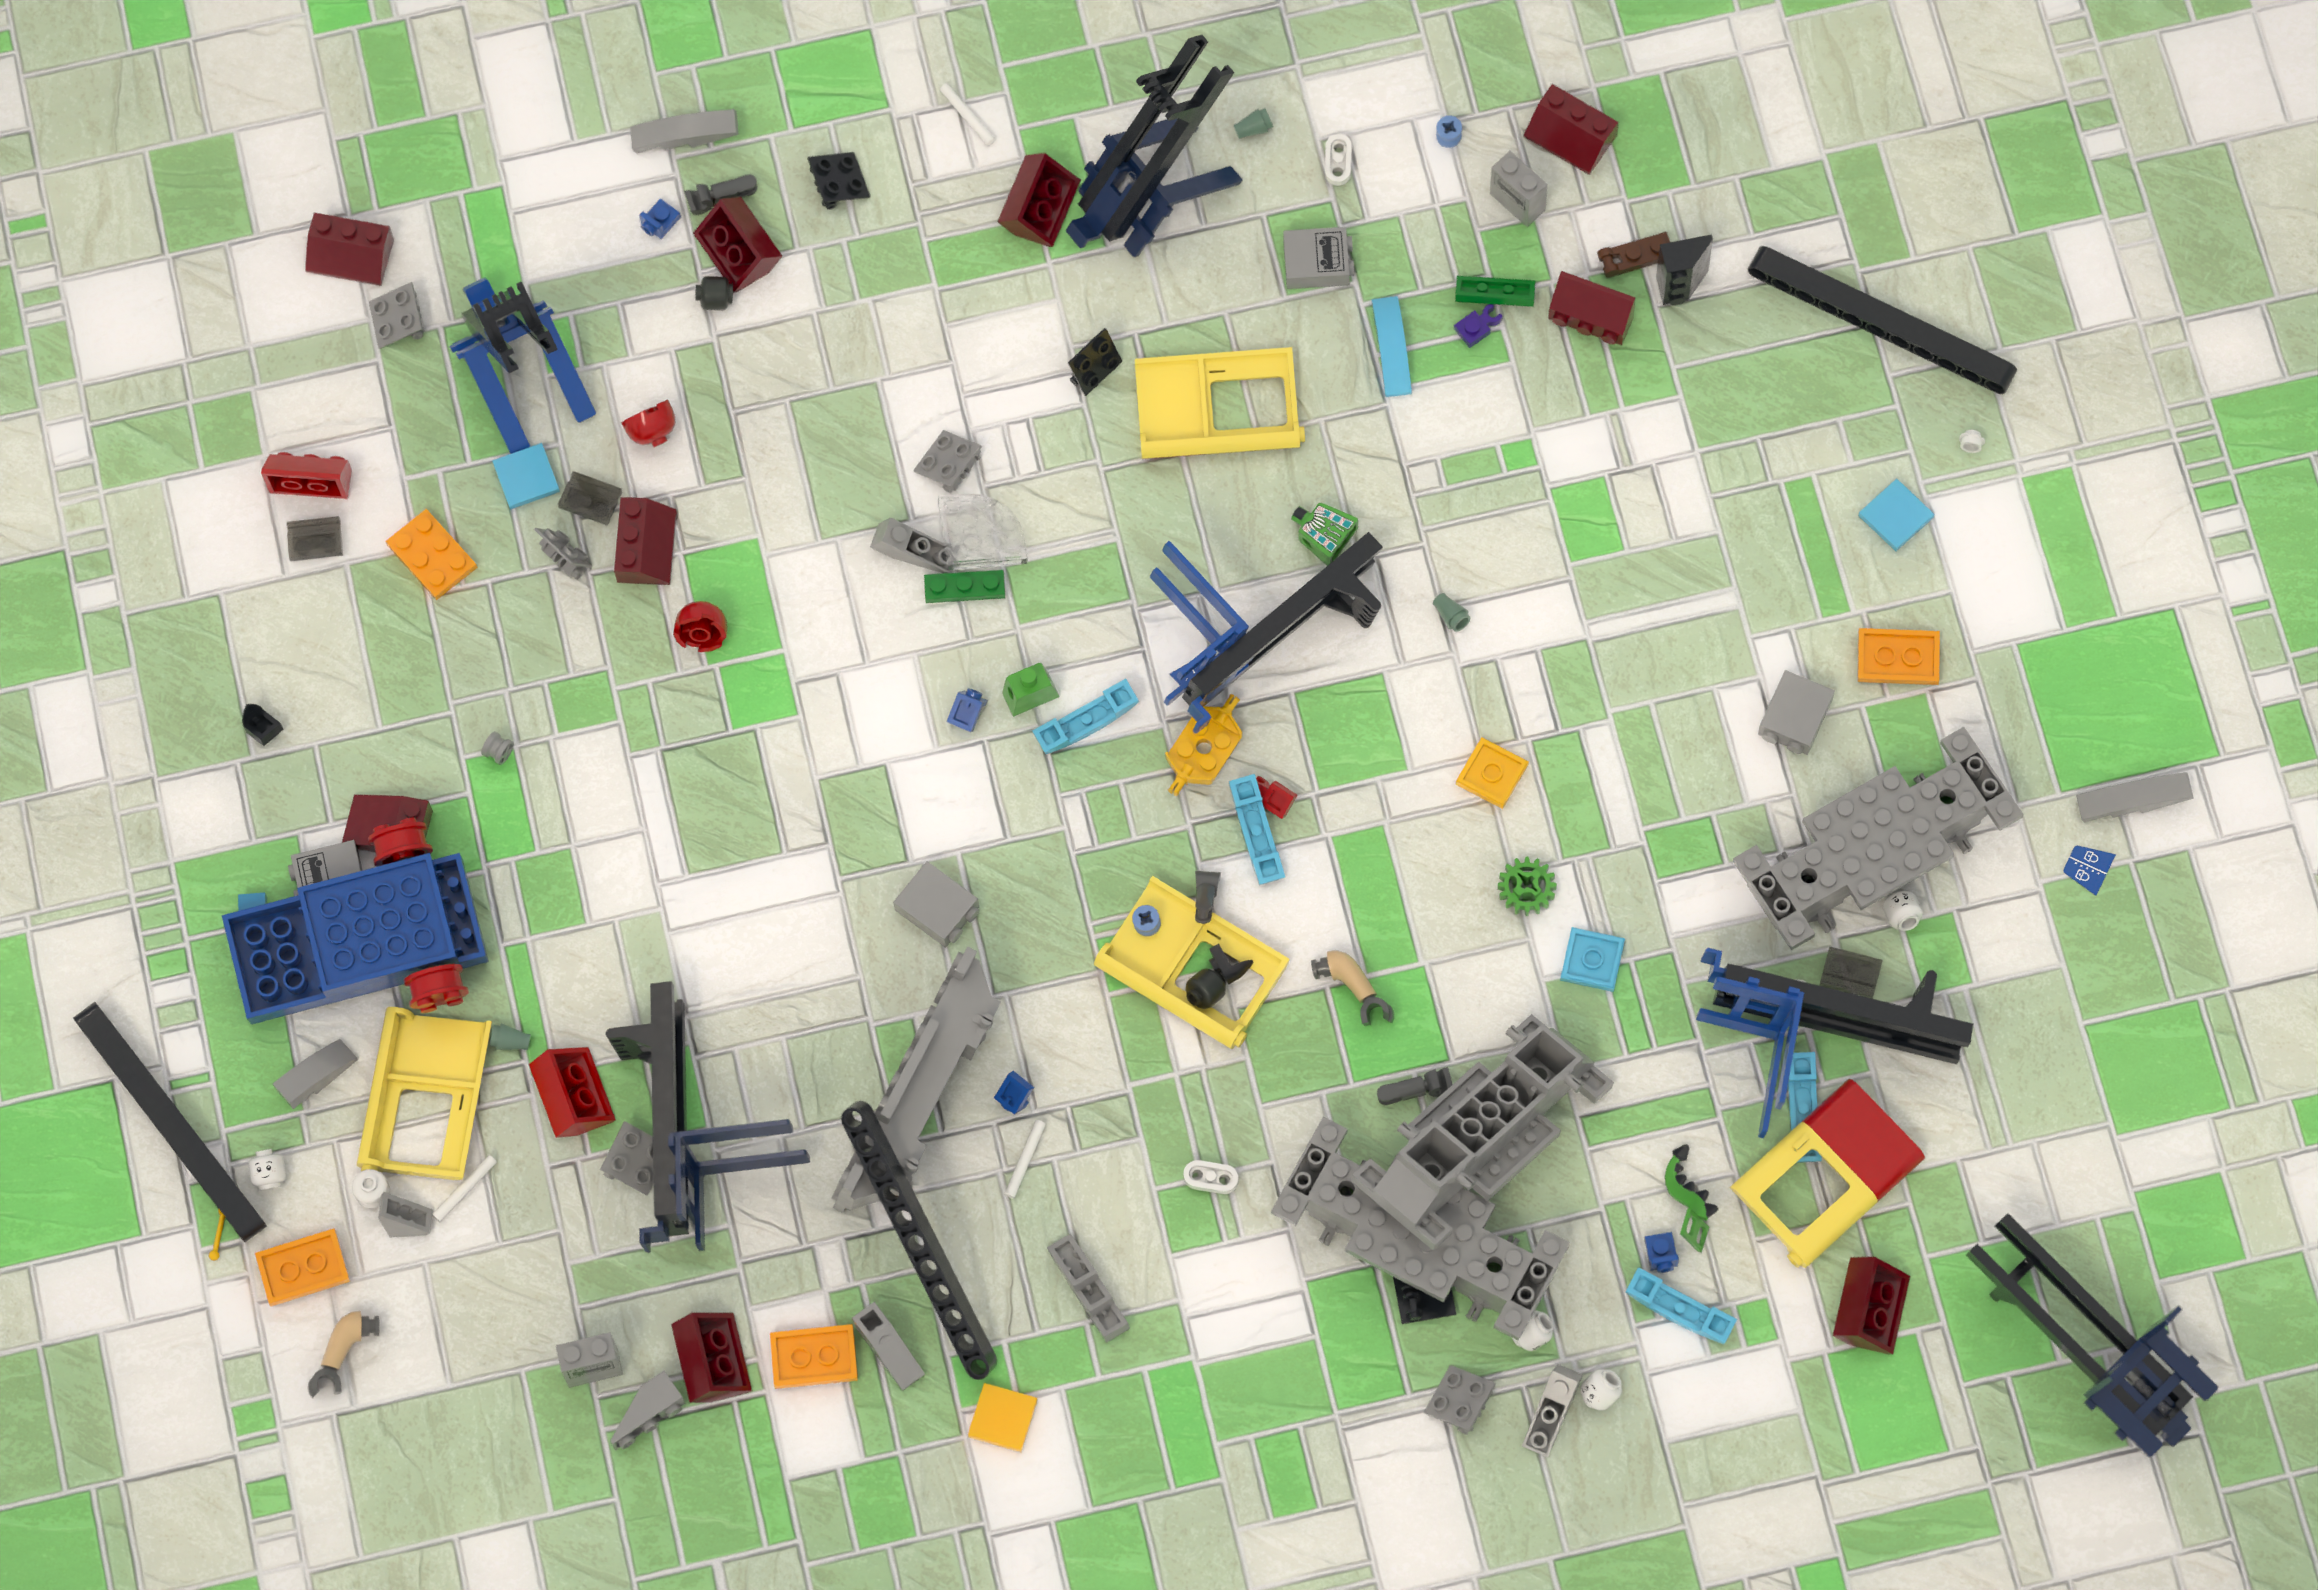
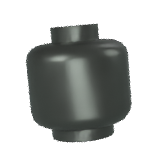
M705 276L701 281V285H696L695 300L700 301L701 307L704 310L723 311L727 309L728 304H732L733 284H729L726 277Z
M1207 968L1200 970L1186 983L1187 999L1198 1008L1208 1009L1225 995L1226 982L1224 977L1215 970Z

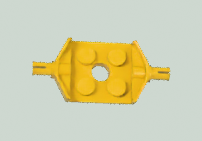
M1230 694L1223 707L1204 706L1203 708L1211 715L1208 725L1196 734L1192 730L1197 721L1191 717L1170 751L1165 753L1167 762L1176 774V779L1168 789L1171 794L1178 796L1185 784L1188 785V783L1205 785L1213 783L1242 738V731L1232 717V711L1240 701L1238 697L1235 696L1234 698V695ZM1200 743H1208L1212 747L1211 751L1207 754L1199 753L1196 748Z

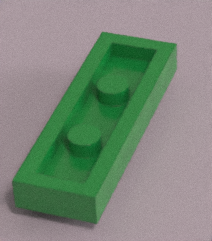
M1457 276L1455 302L1534 307L1536 280Z
M1004 570L924 575L926 603L1005 598Z

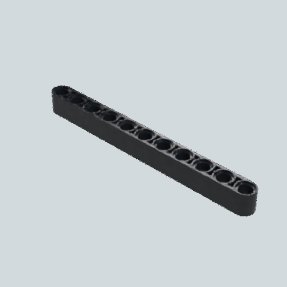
M1760 246L1747 269L1754 278L1995 393L2005 394L2017 372V368L2007 360L1769 247Z
M93 1002L74 1016L73 1019L217 1208L220 1209L243 1242H247L266 1228L267 1225L97 1003Z
M856 1101L842 1113V1125L967 1374L976 1380L984 1379L995 1368L997 1364L996 1355L872 1107L865 1101ZM853 1111L861 1115L862 1121H858L853 1117ZM865 1136L872 1138L874 1146L867 1144ZM877 1161L883 1162L886 1165L887 1171L881 1170ZM890 1186L898 1189L899 1196L891 1192ZM902 1210L907 1211L912 1219L907 1220L904 1218ZM915 1235L923 1239L924 1245L916 1242ZM927 1260L934 1262L936 1270L928 1266ZM939 1285L945 1286L949 1294H944L940 1290ZM952 1310L958 1311L961 1315V1319L955 1318L952 1314ZM964 1334L971 1336L974 1344L968 1343L964 1338ZM976 1359L982 1360L986 1368H981L977 1364Z

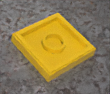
M1481 737L1457 778L1456 785L1503 809L1527 769L1529 761Z
M984 1383L968 1437L1022 1452L1038 1399Z

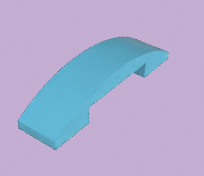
M1398 296L1372 299L1385 397L1412 394Z
M1127 679L1104 690V695L1058 721L1054 718L1034 729L1033 733L1044 753H1052L1088 737L1109 725L1138 704L1139 700Z
M1255 774L1229 781L1240 827L1259 885L1285 878Z
M1815 1052L1793 1054L1788 1082L1791 1131L1818 1107ZM1810 1150L1797 1163L1821 1162L1822 1156L1817 1151Z
M1639 1267L1637 1268L1626 1290L1628 1295L1657 1314L1696 1334L1721 1344L1726 1343L1737 1321L1736 1318L1713 1306L1709 1308L1663 1284L1662 1279Z

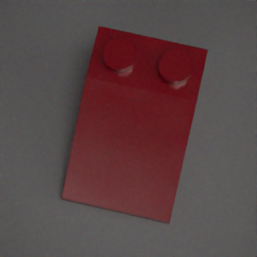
M354 794L342 843L354 840L359 850L375 852L374 845L369 844L368 837L374 833L373 828L388 824L390 827L400 824V821L412 817L416 818V822L426 823L427 831L424 832L426 838L433 810L427 800L406 796Z

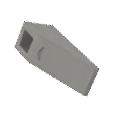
M891 517L878 524L870 548L893 559L940 573H952L960 552Z
M875 1302L852 1317L854 1327L902 1391L925 1375L896 1330Z
M1559 1364L1556 1365L1552 1370L1522 1444L1523 1447L1543 1456H1549L1581 1382L1582 1374Z
M665 1371L643 1384L638 1390L610 1440L615 1451L620 1447L622 1449L629 1447L635 1442L636 1436L642 1432L649 1433L659 1425L658 1422L666 1416L671 1418L682 1410L681 1406L685 1404L683 1397Z

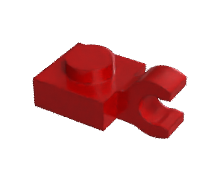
M1257 776L1256 780L1261 797L1263 798V807L1283 819L1290 810L1297 794L1276 780L1269 785L1267 780Z

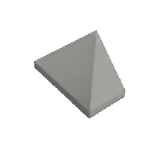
M383 1192L378 1219L389 1237L424 1236L430 1233L433 1209Z

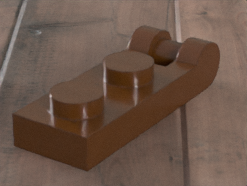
M1663 232L1616 247L1600 249L1597 255L1599 261L1604 264L1603 272L1605 277L1610 278L1658 264L1660 244L1669 243L1670 240L1667 232ZM1619 257L1621 263H1614L1613 259Z

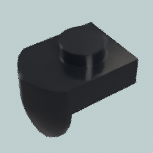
M246 704L242 715L243 727L247 734L265 746L284 729L281 723L261 706Z
M1219 944L1210 948L1213 958L1209 959L1213 970L1222 973L1228 985L1240 979L1253 964V960H1246L1231 966Z

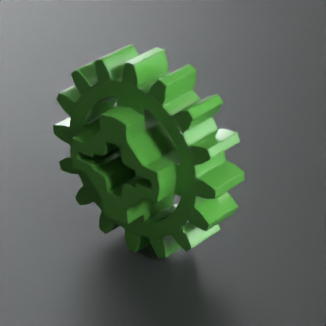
M1528 856L1525 857L1524 863H1520L1518 858L1514 860V867L1506 864L1505 870L1507 873L1500 872L1499 879L1503 882L1498 883L1497 890L1502 891L1499 898L1500 900L1507 899L1505 907L1508 909L1514 906L1515 914H1518L1520 910H1524L1525 916H1529L1530 910H1534L1538 915L1540 914V906L1548 909V900H1554L1555 893L1552 891L1556 890L1557 883L1551 882L1555 879V874H1547L1549 865L1539 866L1540 859L1538 858L1534 863H1530ZM1510 880H1512V881H1513L1512 884H1514V885L1516 886V887L1513 889V892H1512V893L1510 892V889H1509V882H1510ZM1542 880L1545 883L1544 893L1542 892V889L1539 887ZM1522 884H1524L1525 886L1531 884L1532 889H1530L1529 887L1523 889Z

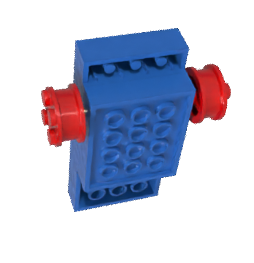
M414 817L406 818L397 825L389 827L388 824L373 828L374 833L368 837L369 844L374 845L377 857L373 861L377 867L298 887L297 896L222 915L246 1017L250 1024L264 1022L403 984L410 987L412 999L409 1001L410 1007L420 1009L421 1013L435 1011L437 1009L436 1006L444 1004L455 1006L463 1003V997L469 993L468 988L462 984L460 974L463 972V969L489 962L461 854L456 853L433 860L431 856L433 852L432 846L427 844L424 834L427 831L426 823L416 822Z

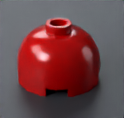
M665 400L656 404L655 407L631 416L621 422L629 438L636 444L647 445L652 443L653 447H657L668 441L666 436L674 429L675 414L669 400Z
M705 601L691 602L686 604L677 614L673 635L676 642L686 648L687 644L691 647H699L698 652L714 651L722 646V642L727 636V620L718 606Z

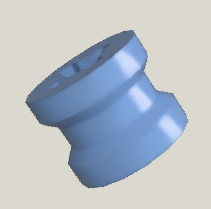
M1444 116L1436 125V139L1443 147L1452 148L1457 146L1462 138V124L1454 116Z
M1142 905L1134 911L1132 919L1136 932L1147 937L1159 931L1161 920L1154 907Z

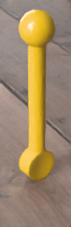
M218 1209L220 1218L213 1250L209 1252V1258L213 1261L217 1260L220 1256L218 1248L225 1221V1216L220 1209Z

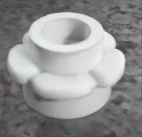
M1967 430L1959 436L1960 448L1969 453L1981 451L1982 445L1985 444V439L1976 430Z

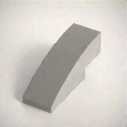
M339 1039L300 1062L275 1081L273 1085L276 1091L294 1109L313 1092L318 1094L358 1059Z

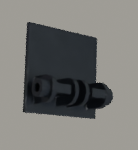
M854 152L807 158L810 165L809 170L815 178V186H818L817 192L822 197V205L828 210L835 208L837 201L870 198Z
M1106 328L1099 332L1068 362L1072 371L1070 381L1075 386L1079 385L1085 396L1123 362Z
M1393 1277L1402 1324L1457 1315L1452 1288L1445 1301L1442 1302Z

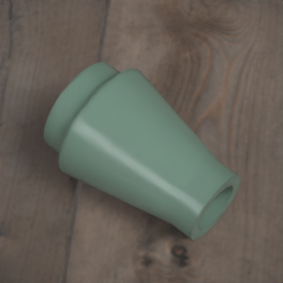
M1266 108L1262 110L1256 109L1240 122L1233 125L1239 139L1269 132L1268 129L1274 127Z
M1445 593L1439 594L1433 600V605L1437 608L1448 629L1458 632L1464 629L1470 622L1471 617L1468 615V610L1450 599Z
M502 1023L500 1026L493 1025L490 1046L496 1047V1050H528L531 1034L521 1032Z

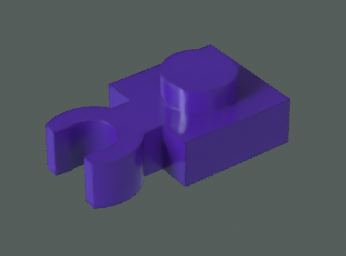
M1493 304L1487 305L1480 316L1474 310L1454 325V330L1469 348L1491 334V329L1488 326H1496L1501 323V314L1496 317L1488 315L1494 310Z

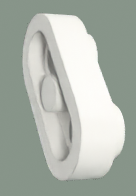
M1343 134L1332 135L1326 142L1325 178L1330 184L1335 186L1344 185L1351 176L1352 143ZM1336 148L1343 149V151L1340 153H1337L1334 150ZM1339 171L1342 175L1335 176L1333 173Z
M1194 1160L1188 1163L1184 1169V1181L1190 1188L1195 1190L1229 1194L1238 1186V1174L1229 1165ZM1195 1173L1203 1175L1200 1180H1195L1192 1176ZM1227 1177L1230 1182L1223 1185L1220 1183V1179Z

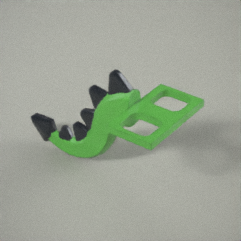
M1685 1144L1672 1151L1673 1157L1665 1171V1185L1669 1194L1676 1201L1687 1207L1680 1235L1698 1252H1702L1709 1226L1703 1220H1708L1710 1216L1716 1213L1718 1206L1705 1203L1709 1196L1707 1190L1695 1192V1183L1693 1181L1683 1185L1687 1177L1684 1174L1677 1175L1678 1172L1684 1170V1167L1679 1162L1687 1160L1690 1148ZM1692 1218V1226L1688 1234L1687 1226L1689 1219ZM1700 1227H1701V1228H1702V1236H1701V1239H1700V1243L1698 1244V1243H1697V1236H1698V1233H1699V1229H1700Z

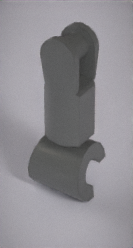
M747 174L734 180L731 179L712 184L711 190L705 184H696L697 191H684L690 211L694 215H700L713 207V200L717 204L720 199L753 195L757 191V179L755 176Z
M1195 871L1197 890L1195 921L1206 924L1212 918L1214 897L1217 896L1221 872Z
M1445 1067L1437 1072L1436 1069H1433L1424 1074L1425 1080L1422 1079V1076L1399 1081L1398 1083L1382 1085L1377 1090L1378 1101L1382 1105H1390L1401 1100L1426 1095V1090H1428L1430 1096L1439 1097L1453 1085L1449 1069Z

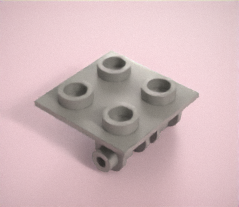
M412 282L369 301L379 349L409 335L413 339L423 337L425 330L422 327V316L419 313L420 307L417 305L416 300L417 293L414 291Z
M943 430L913 471L944 484L942 488L951 493L953 490L956 491L958 489V485L962 481L961 478H966L967 475L964 471L970 472L975 462L980 459L979 454L981 453L980 449L982 446Z
M549 528L546 530L534 529L543 538L539 543L542 546L541 550L552 558V561H558L557 565L562 567L561 569L570 578L578 579L583 574L581 570L583 567H593L587 561L588 556L577 547L574 549L568 543L570 541L569 537L560 530L556 532Z
M624 1121L600 1168L604 1172L603 1175L612 1180L616 1178L639 1192L648 1195L654 1183L653 1137Z
M1450 1365L1424 1413L1457 1426L1458 1431L1467 1435L1469 1431H1473V1425L1477 1417L1482 1415L1481 1410L1485 1409L1486 1401L1490 1395H1493L1494 1392L1492 1390L1496 1383Z

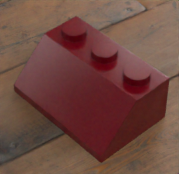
M1552 84L1538 103L1523 137L1590 175L1616 138L1618 121Z
M1046 153L1025 155L997 222L1015 236L1047 247H1053L1081 179Z
M742 197L720 199L693 232L722 276L728 279L729 284H733L734 293L739 292L767 275L783 257Z
M314 212L307 236L305 271L381 286L394 241L390 226Z
M1561 271L1549 307L1548 319L1558 326H1569L1583 335H1594L1601 338L1605 343L1622 346L1633 320L1636 297Z
M621 497L614 565L617 583L670 585L676 509L648 498Z
M1850 1257L1833 1336L1851 1346L1893 1355L1910 1275L1877 1257Z
M690 1313L671 1324L690 1403H711L752 1391L734 1313Z

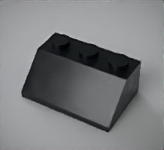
M1712 234L1660 244L1656 279L1663 305H1680L1689 300L1709 270L1713 242Z

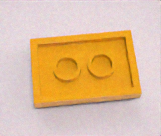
M427 509L385 541L386 545L436 601L478 568L471 557Z
M1859 628L1857 682L1939 684L1940 631Z
M334 1228L255 1253L270 1306L350 1282Z
M853 1324L770 1332L775 1389L858 1381Z

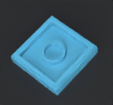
M542 443L492 460L510 510L560 492Z
M1895 479L1864 507L1858 516L1891 548L1898 551L1934 518V513L1898 479Z
M1572 927L1560 981L1614 992L1625 938Z

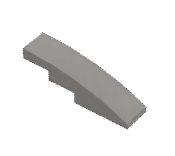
M735 109L684 114L630 126L632 150L636 153L658 147L668 150L686 144L693 148L739 135L737 111Z
M2187 772L2126 782L2076 795L2081 819L2084 823L2110 815L2115 818L2136 811L2145 813L2194 799Z
M1069 1234L1047 1247L1064 1278L1106 1343L1129 1330L1128 1322L1115 1305L1112 1296L1099 1279L1096 1270L1073 1236Z

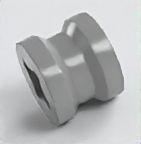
M492 732L486 739L481 754L485 757L494 758L497 764L502 765L510 756L514 742L509 739L504 740L499 733Z

